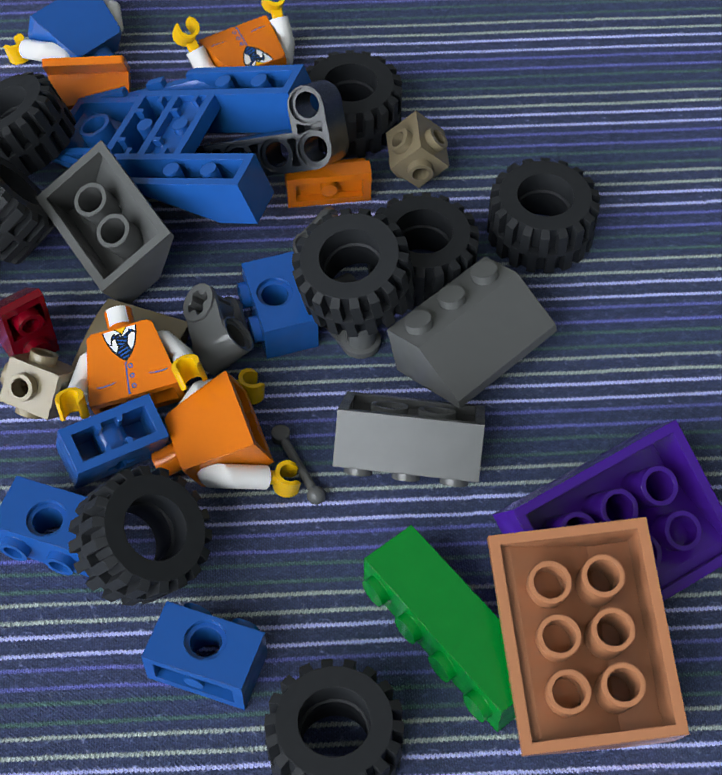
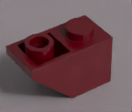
M25 287L0 300V344L9 357L30 352L31 348H42L53 352L60 350L44 295L39 288Z

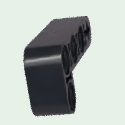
M318 80L296 87L289 94L287 100L291 129L215 140L200 145L195 153H244L245 149L248 153H255L266 176L316 170L339 161L347 154L349 149L348 132L339 90L333 83L327 80ZM311 93L316 96L319 102L318 112L314 110L310 103ZM319 137L326 143L327 154H324L319 148ZM281 143L287 148L288 160L282 155Z

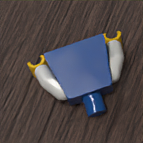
M55 0L30 15L29 39H25L21 33H18L14 36L16 44L12 46L5 44L3 48L10 63L14 65L23 64L28 60L42 62L44 58L114 56L119 49L121 35L124 30L120 5L115 0Z

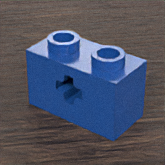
M148 393L59 429L57 431L56 449L76 490L150 459L152 453L167 445L169 434Z

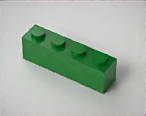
M412 525L365 557L364 581L362 585L370 600L378 607L385 605L394 615L395 624L402 636L411 644L417 642L429 655V663L437 676L446 683L452 681L464 694L463 701L469 712L482 723L487 720L496 732H499L514 720L515 712L500 619Z

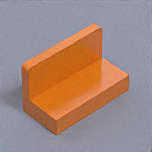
M123 55L42 59V68L47 73L48 80L69 110L74 107L81 97L124 86L128 92H131L130 67Z
M364 158L343 159L316 170L284 174L288 208L371 200L372 172L370 160H365Z

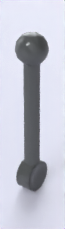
M281 424L276 425L271 431L272 441L277 445H282L289 459L298 466L297 473L308 490V501L315 505L321 504L326 498L325 490L320 486H316L290 442L289 428Z

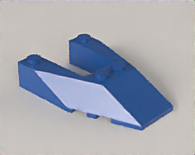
M304 64L194 68L188 70L185 75L186 78L167 83L163 76L149 80L146 84L147 88L128 92L124 86L81 97L70 111L76 120V125L74 126L76 129L75 133L70 138L68 146L51 162L70 168L102 140L144 196L219 223L258 224L274 191L255 153L195 152L206 133H266L291 129L287 109L289 94L294 88L311 83ZM311 93L310 103L314 110L317 111L319 102L316 96Z

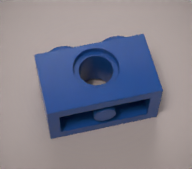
M293 251L241 263L243 282L236 283L238 297L243 309L250 308L252 316L247 317L253 343H262L267 359L319 346L318 324L315 323L313 316L308 314L293 276Z
M16 476L0 505V551L18 561H26L27 558L43 562L51 570L62 575L70 576L73 572L77 573L73 564L79 561L77 553H69L68 542L76 538V534L68 531L70 521L79 516L75 512L77 506L87 497ZM60 527L51 534H43L49 528ZM85 571L80 573L81 575L89 577Z
M166 601L141 658L148 678L245 710L268 652L265 632L260 631L255 624L239 618L228 621L212 616L207 609L197 604L185 603L181 606ZM206 645H215L220 648L218 652L209 657L196 655V652Z

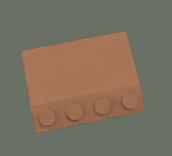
M646 517L490 535L487 537L522 757L666 743L689 735Z

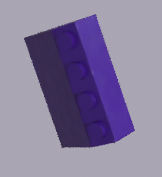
M676 419L647 428L492 514L502 534L646 517L663 601L722 566V506Z

